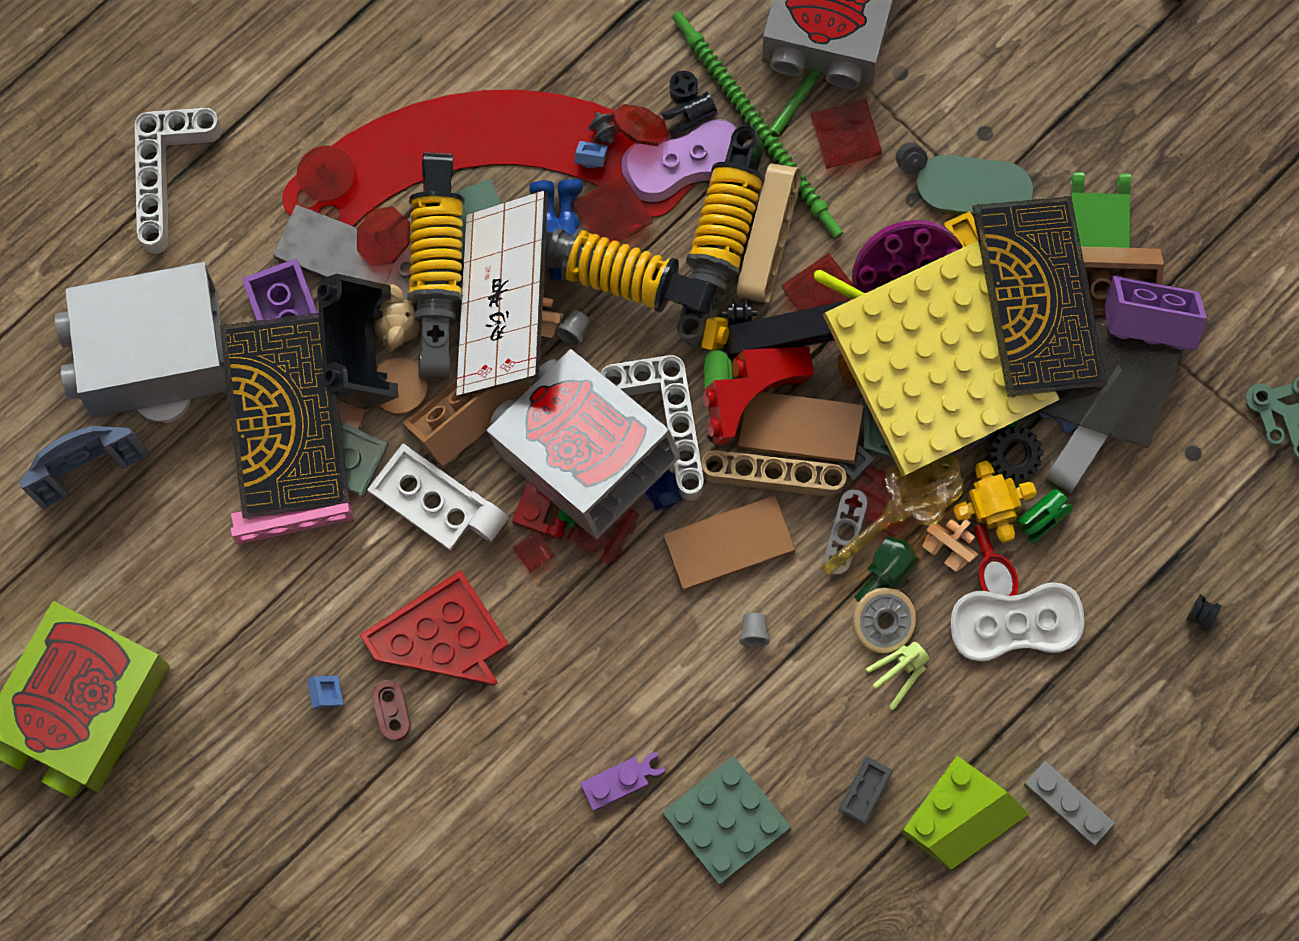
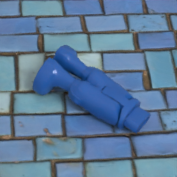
M566 179L558 182L559 218L556 217L554 211V183L545 180L530 183V194L544 191L542 229L554 233L556 229L560 228L565 230L566 233L573 235L580 225L577 215L573 212V203L576 196L583 191V181L579 179ZM550 269L551 280H562L561 269Z

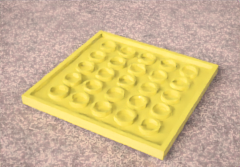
M980 240L823 314L902 477L1060 400L1053 386L1014 390L990 259Z

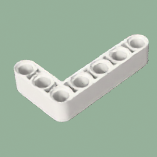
M210 108L145 112L140 114L135 120L137 236L145 250L151 254H159L168 246L166 146L209 143L219 139L223 130L216 113ZM205 122H213L210 128H201ZM177 124H185L181 130L173 131ZM156 126L154 131L145 133L147 127ZM149 153H157V155L153 159L145 160V157ZM157 179V183L154 186L146 187V183L149 180ZM158 206L155 213L146 214L148 208ZM159 233L156 240L147 241L150 234Z
M667 355L611 364L603 368L601 374L607 379L611 376H617L621 379V382L616 386L628 396L661 391L667 428L671 432L678 452L690 451L694 455L690 461L686 462L678 459L673 464L678 493L687 501L698 499L704 491V478L683 361L675 355ZM669 367H675L680 372L674 377H669L664 374V371ZM641 371L650 374V378L644 382L638 381L635 378L636 374ZM673 395H680L684 398V401L679 405H673L668 400ZM677 423H685L689 426V429L684 433H678L674 431L673 427ZM687 479H694L699 485L693 490H687L682 484Z

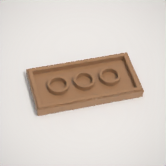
M761 392L753 397L745 407L738 447L744 450L855 464L865 406Z
M775 495L663 534L683 591L794 553L796 550Z

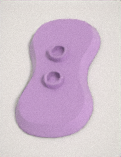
M710 119L674 139H649L633 144L622 157V173L629 190L636 198L642 201L659 202L668 199L686 185L699 181H710L712 166L717 162H725L732 133L737 127L726 120Z

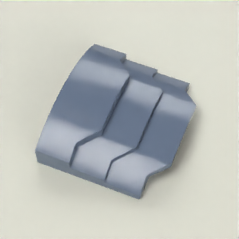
M89 426L62 436L38 452L30 469L19 484L44 510L70 497L61 476L107 453H110L122 469L149 457V454L142 440L129 428Z

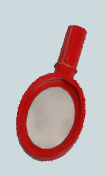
M985 524L974 526L973 529L984 557L978 569V581L982 591L1004 596L1017 595L1019 580L1014 566L1004 556L994 553V547H992Z

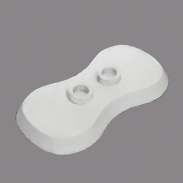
M1046 583L1024 594L1004 596L987 591L971 592L957 601L951 615L952 637L959 653L970 660L981 662L993 660L1011 650L1031 648L1048 653L1064 652L1079 642L1084 631V610L1080 597L1071 587L1061 583Z

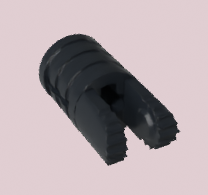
M707 91L703 92L702 95L696 96L694 99H690L661 113L664 120L672 119L684 113L686 118L668 129L670 136L676 135L695 126L696 123H700L718 114L714 101Z

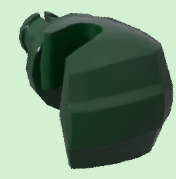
M890 536L887 537L875 552L872 563L867 568L871 578L854 598L860 602L867 593L875 589H897L908 584L910 581L907 577L917 570L920 563L913 547L904 540H898Z

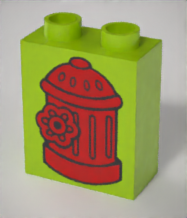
M53 601L0 692V761L19 771H22L29 757L44 764L49 768L41 782L74 799L81 785L99 793L170 665L158 654Z

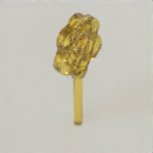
M950 453L903 477L897 465L889 469L885 482L886 490L892 499L887 502L883 514L820 567L821 570L829 576L890 523L895 524L896 522L904 521L908 516H911L913 520L922 525L930 526L938 523L945 516L947 505L956 501L963 493L964 484L961 478V465L957 456ZM901 478L900 483L897 486L895 483L897 479ZM929 479L936 480L934 482L927 484Z

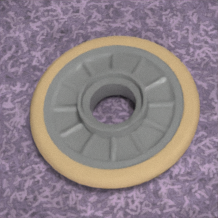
M878 588L867 593L858 603L853 616V627L858 640L864 647L877 653H890L900 649L910 640L916 626V612L912 602L904 593L892 588ZM888 612L892 618L889 627L881 629L878 625V617L882 613Z

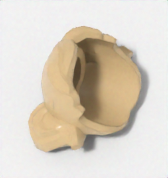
M388 284L391 287V300H384L379 311H382L383 317L373 321L375 335L383 341L388 351L393 352L402 343L417 337L421 330V322L414 320L417 304L405 299L403 291L398 286Z

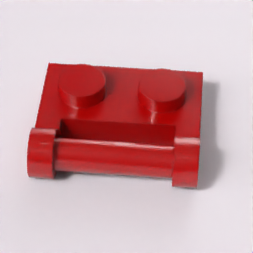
M528 481L512 523L557 540H562L565 533L563 530L565 521L557 518L558 511L552 525L545 524L553 502Z

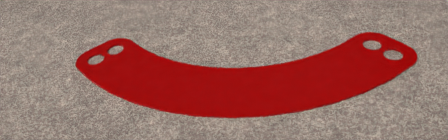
M480 90L450 94L414 103L378 117L345 135L317 155L287 183L283 191L282 201L286 212L291 216L296 205L303 207L298 202L299 192L305 188H313L318 192L319 199L314 206L304 208L319 213L325 206H334L340 213L338 221L354 227L366 214L388 198L423 181V152L453 153V171L487 165H520L568 174L605 190L639 214L647 217H659L671 211L693 187L695 182L684 186L674 195L663 201H642L631 193L622 173V157L629 147L639 141L649 139L669 140L666 136L626 114L574 97L530 90ZM600 112V114H613L615 116L612 125H619L620 131L613 139L614 142L612 144L594 141V136L597 132L590 131L588 126L595 118V113ZM579 141L608 145L603 167L586 168L582 164L574 163Z

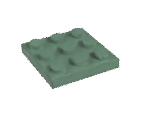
M734 755L662 812L719 886L791 829L788 822Z

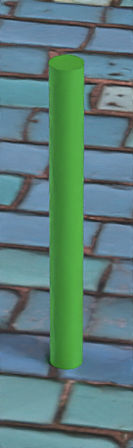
M812 69L769 129L774 132V135H780L822 75V71Z

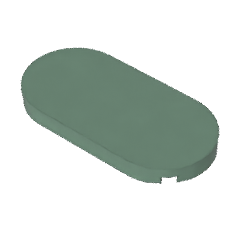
M940 155L928 160L925 168L919 171L917 178V192L920 198L923 199L929 208L942 213L962 215L970 211L972 216L982 217L981 209L1029 205L1033 194L1032 181L1027 172L1014 163Z

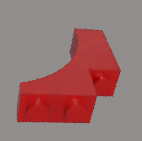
M809 347L743 350L734 358L732 363V373L737 379L714 380L705 388L703 402L705 407L708 408L710 418L708 421V433L713 438L714 446L725 445L735 437L739 419L753 397L763 391L781 385L803 384L814 375Z

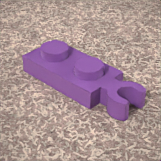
M657 752L647 755L641 764H638L636 757H633L581 782L580 784L593 812L649 786L645 777H659L665 773L664 767L657 770L650 767V762L659 758Z

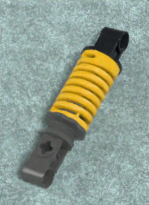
M742 125L734 130L725 162H717L712 166L710 187L707 189V197L703 202L704 207L700 213L701 218L698 220V228L694 234L695 239L691 244L692 250L687 255L685 261L693 269L692 273L688 276L689 278L700 279L718 286L708 315L684 306L682 308L677 323V332L693 348H701L706 320L715 318L719 312L721 296L726 294L727 279L738 277L741 263L739 256L744 253L743 245L747 242L746 235L750 232L749 225L752 223V215L756 211L754 204L759 200L758 193L761 191L765 177L757 171L764 151V143L755 129L749 125ZM753 139L749 145L743 146L746 141ZM699 327L695 334L689 335L691 329Z
M423 152V192L412 194L409 197V203L413 209L410 217L413 222L410 225L412 232L410 236L412 244L410 246V253L412 256L410 257L411 268L409 273L411 277L409 279L407 299L417 303L414 320L421 322L418 363L419 378L449 379V323L455 321L453 304L462 302L463 298L462 289L456 283L462 280V276L458 273L462 270V265L458 261L462 259V253L459 251L462 248V242L459 239L463 235L460 230L463 222L458 217L463 215L465 198L459 194L451 193L453 153ZM431 331H436L439 337L438 342H433L432 337H430Z
M581 227L573 235L566 233L565 230L560 228L556 229L554 233L542 229L541 259L545 260L547 268L561 269L563 281H580L583 286L591 285L595 290L601 289L604 293H612L616 297L622 296L625 300H633L637 304L644 303L646 307L655 309V311L660 313L665 309L668 302L671 301L696 312L709 314L718 286L700 279L678 274V259L669 258L663 262L661 255H655L652 258L649 251H643L641 254L640 248L635 247L631 250L628 244L620 246L619 241L616 240L610 243L607 237L600 239L599 235L591 234Z

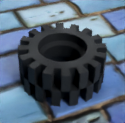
M1008 426L1004 427L1003 430L995 432L996 435L994 437L991 436L989 439L991 443L986 447V451H988L986 459L991 463L997 475L1002 474L1005 479L1012 478L1014 481H1018L1020 479H1027L1030 474H1035L1038 471L1036 468L1042 464L1040 457L1043 456V450L1040 449L1042 443L1040 440H1037L1036 434L1026 428ZM1011 442H1019L1025 449V457L1017 465L1009 464L1004 458V449Z

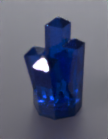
M669 469L645 492L656 512L674 506L683 500L677 488L675 473L670 472Z

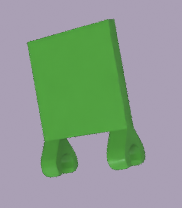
M1074 172L1071 177V222L1076 246L1130 248L1131 175L1129 173H1121L1117 179V194L1084 193L1085 174L1083 172Z

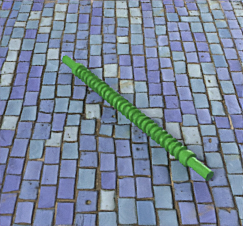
M681 11L676 12L672 19L687 38V45L690 49H695L694 54L699 55V61H704L703 67H709L708 73H713L712 79L718 80L717 86H722L721 91L727 92L726 98L732 99L731 105H736L735 110L741 111L740 117H745V123L750 124L764 143V149H769L768 155L774 156L773 162H778V165L796 167L797 163L791 162L792 156H787L788 151L786 149L782 150L783 144L777 143L778 137H773L774 132L772 130L768 131L769 125L763 124L764 118H759L760 113L758 111L754 112L755 106L749 105L750 99H745L746 94L744 92L740 93L741 87L735 86L736 80H731L732 75L730 73L726 74L727 68L722 67L723 62L717 61V55H712L713 49H708L709 43L704 42L705 38L701 32L694 30ZM801 175L798 194H802L801 200L807 201L805 205L811 207V214L821 220L834 239L839 238L844 232L828 212L829 206L824 200H819L821 196L820 194H815V188H810L811 182L805 181L806 175Z

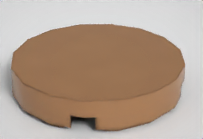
M403 357L390 358L377 367V372L387 373V382L398 383L399 398L379 405L378 407L391 415L402 416L409 415L422 406L429 392L428 378H419L418 364L415 361Z

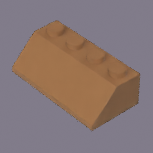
M1076 246L1089 315H1106L1104 304L1113 276L1162 285L1165 264L1161 249Z
M456 378L402 422V424L431 458L443 467L447 463L454 461L466 447L480 439L481 435L491 426V417L502 403L507 400L517 401L530 387L522 378L456 395Z

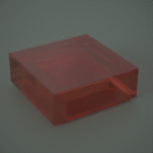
M538 531L513 547V550L530 573L555 557Z

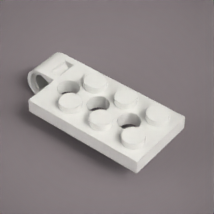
M405 444L400 446L367 489L368 493L449 551H452L468 528L488 542H492L509 519L497 506L485 500L474 491L471 492ZM409 477L416 479L417 487L413 491L406 492L401 489V483L404 479ZM431 494H436L441 498L440 505L434 509L427 508L424 504L427 496ZM460 511L465 515L464 521L460 525H452L448 522V517L452 512Z

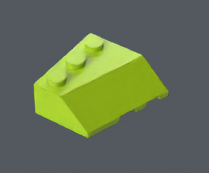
M956 756L901 834L949 870H952L1023 820L1029 813L1006 790L962 758Z

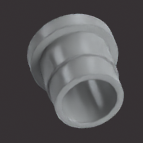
M572 310L565 321L557 326L555 333L563 342L578 347L583 341L582 336L590 324V320L582 312Z
M748 613L743 616V633L740 634L739 638L741 645L763 647L770 643V636L767 634L766 616L764 614Z

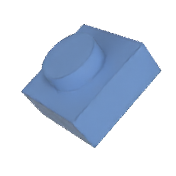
M579 141L574 163L582 164L586 168L603 167L608 145Z
M338 675L313 676L307 679L312 709L337 708L344 705Z

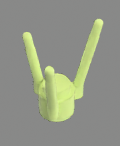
M912 642L908 647L903 645L896 652L866 668V672L870 673L895 659L898 661L896 666L873 684L874 689L879 688L902 669L907 673L913 670L912 675L889 706L890 710H894L916 679L926 670L924 664L929 661V656L917 642Z

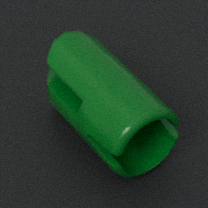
M1057 489L1051 490L1015 520L1019 526H1022L1021 530L1025 535H1028V540L1031 544H1035L1073 512L1071 503L1068 505L1064 504L1067 501V497Z

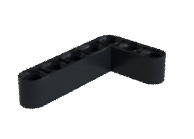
M840 301L728 326V358L734 359L743 350L806 347L834 341L835 339L823 314L848 301Z

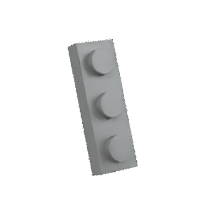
M1046 761L1024 784L1093 847L1115 824Z

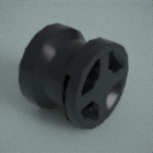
M683 70L678 71L671 77L669 85L670 97L673 102L679 105L694 99L698 95V81L693 73Z
M1200 594L1193 604L1186 621L1196 622L1201 625L1203 630L1208 632L1222 605L1218 603L1212 604L1206 601L1205 597Z

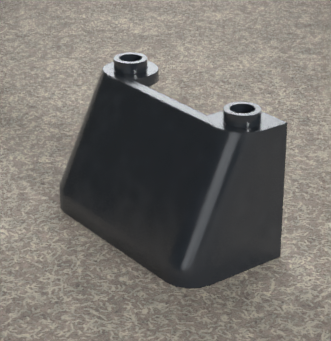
M337 273L325 278L318 286L317 295L323 382L326 389L351 405L362 409H371L399 398L398 383L387 382V373L377 372L373 321L383 317V313L379 311V308L384 300H391L390 285Z

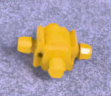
M988 461L977 463L975 472L977 480L980 481L975 482L974 490L969 491L970 503L967 504L965 501L953 508L957 521L963 522L965 519L971 520V516H975L978 525L986 523L987 529L997 528L995 532L1001 543L1013 541L1015 532L1013 524L1009 523L1014 522L1017 518L1016 514L1021 512L1020 508L1022 505L1020 501L1023 500L1025 503L1037 496L1035 486L1031 482L1019 484L1018 488H1015L1012 478L1004 480L1002 474L993 476L995 472Z

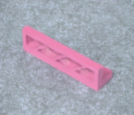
M348 489L342 490V501L247 512L246 510L232 513V537L237 544H243L354 520Z

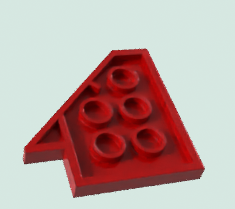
M461 570L359 634L376 662L493 686L498 684L485 661L510 646Z

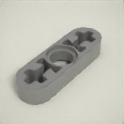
M855 489L845 492L839 503L824 557L826 569L833 574H842L848 571L853 562L869 504L866 494L860 490ZM854 494L859 496L858 501L863 502L862 507L856 508L853 515L859 516L858 523L850 518H841L843 512L847 515L849 514L851 505L846 504L848 498H853ZM843 523L851 524L855 530L853 538L848 541L842 540L838 535V528ZM834 541L841 545H851L850 552L847 549L843 550L842 559L846 560V564L840 565L838 569L834 568V562L830 561L831 556H836L839 551V547H833Z

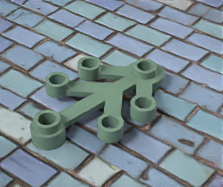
M1299 377L1292 384L1273 389L1265 384L1253 385L1247 391L1245 400L1247 406L1252 411L1259 413L1266 432V443L1270 446H1278L1285 438L1284 431L1280 427H1276L1272 414L1274 412L1282 416L1293 446L1292 455L1295 459L1299 460V453L1297 452V447L1299 446V403L1288 406L1278 401L1292 395L1299 396V389L1296 387V383H1299ZM1259 393L1264 394L1266 401L1260 402L1256 395ZM1276 432L1280 439L1278 441L1272 440L1270 433Z

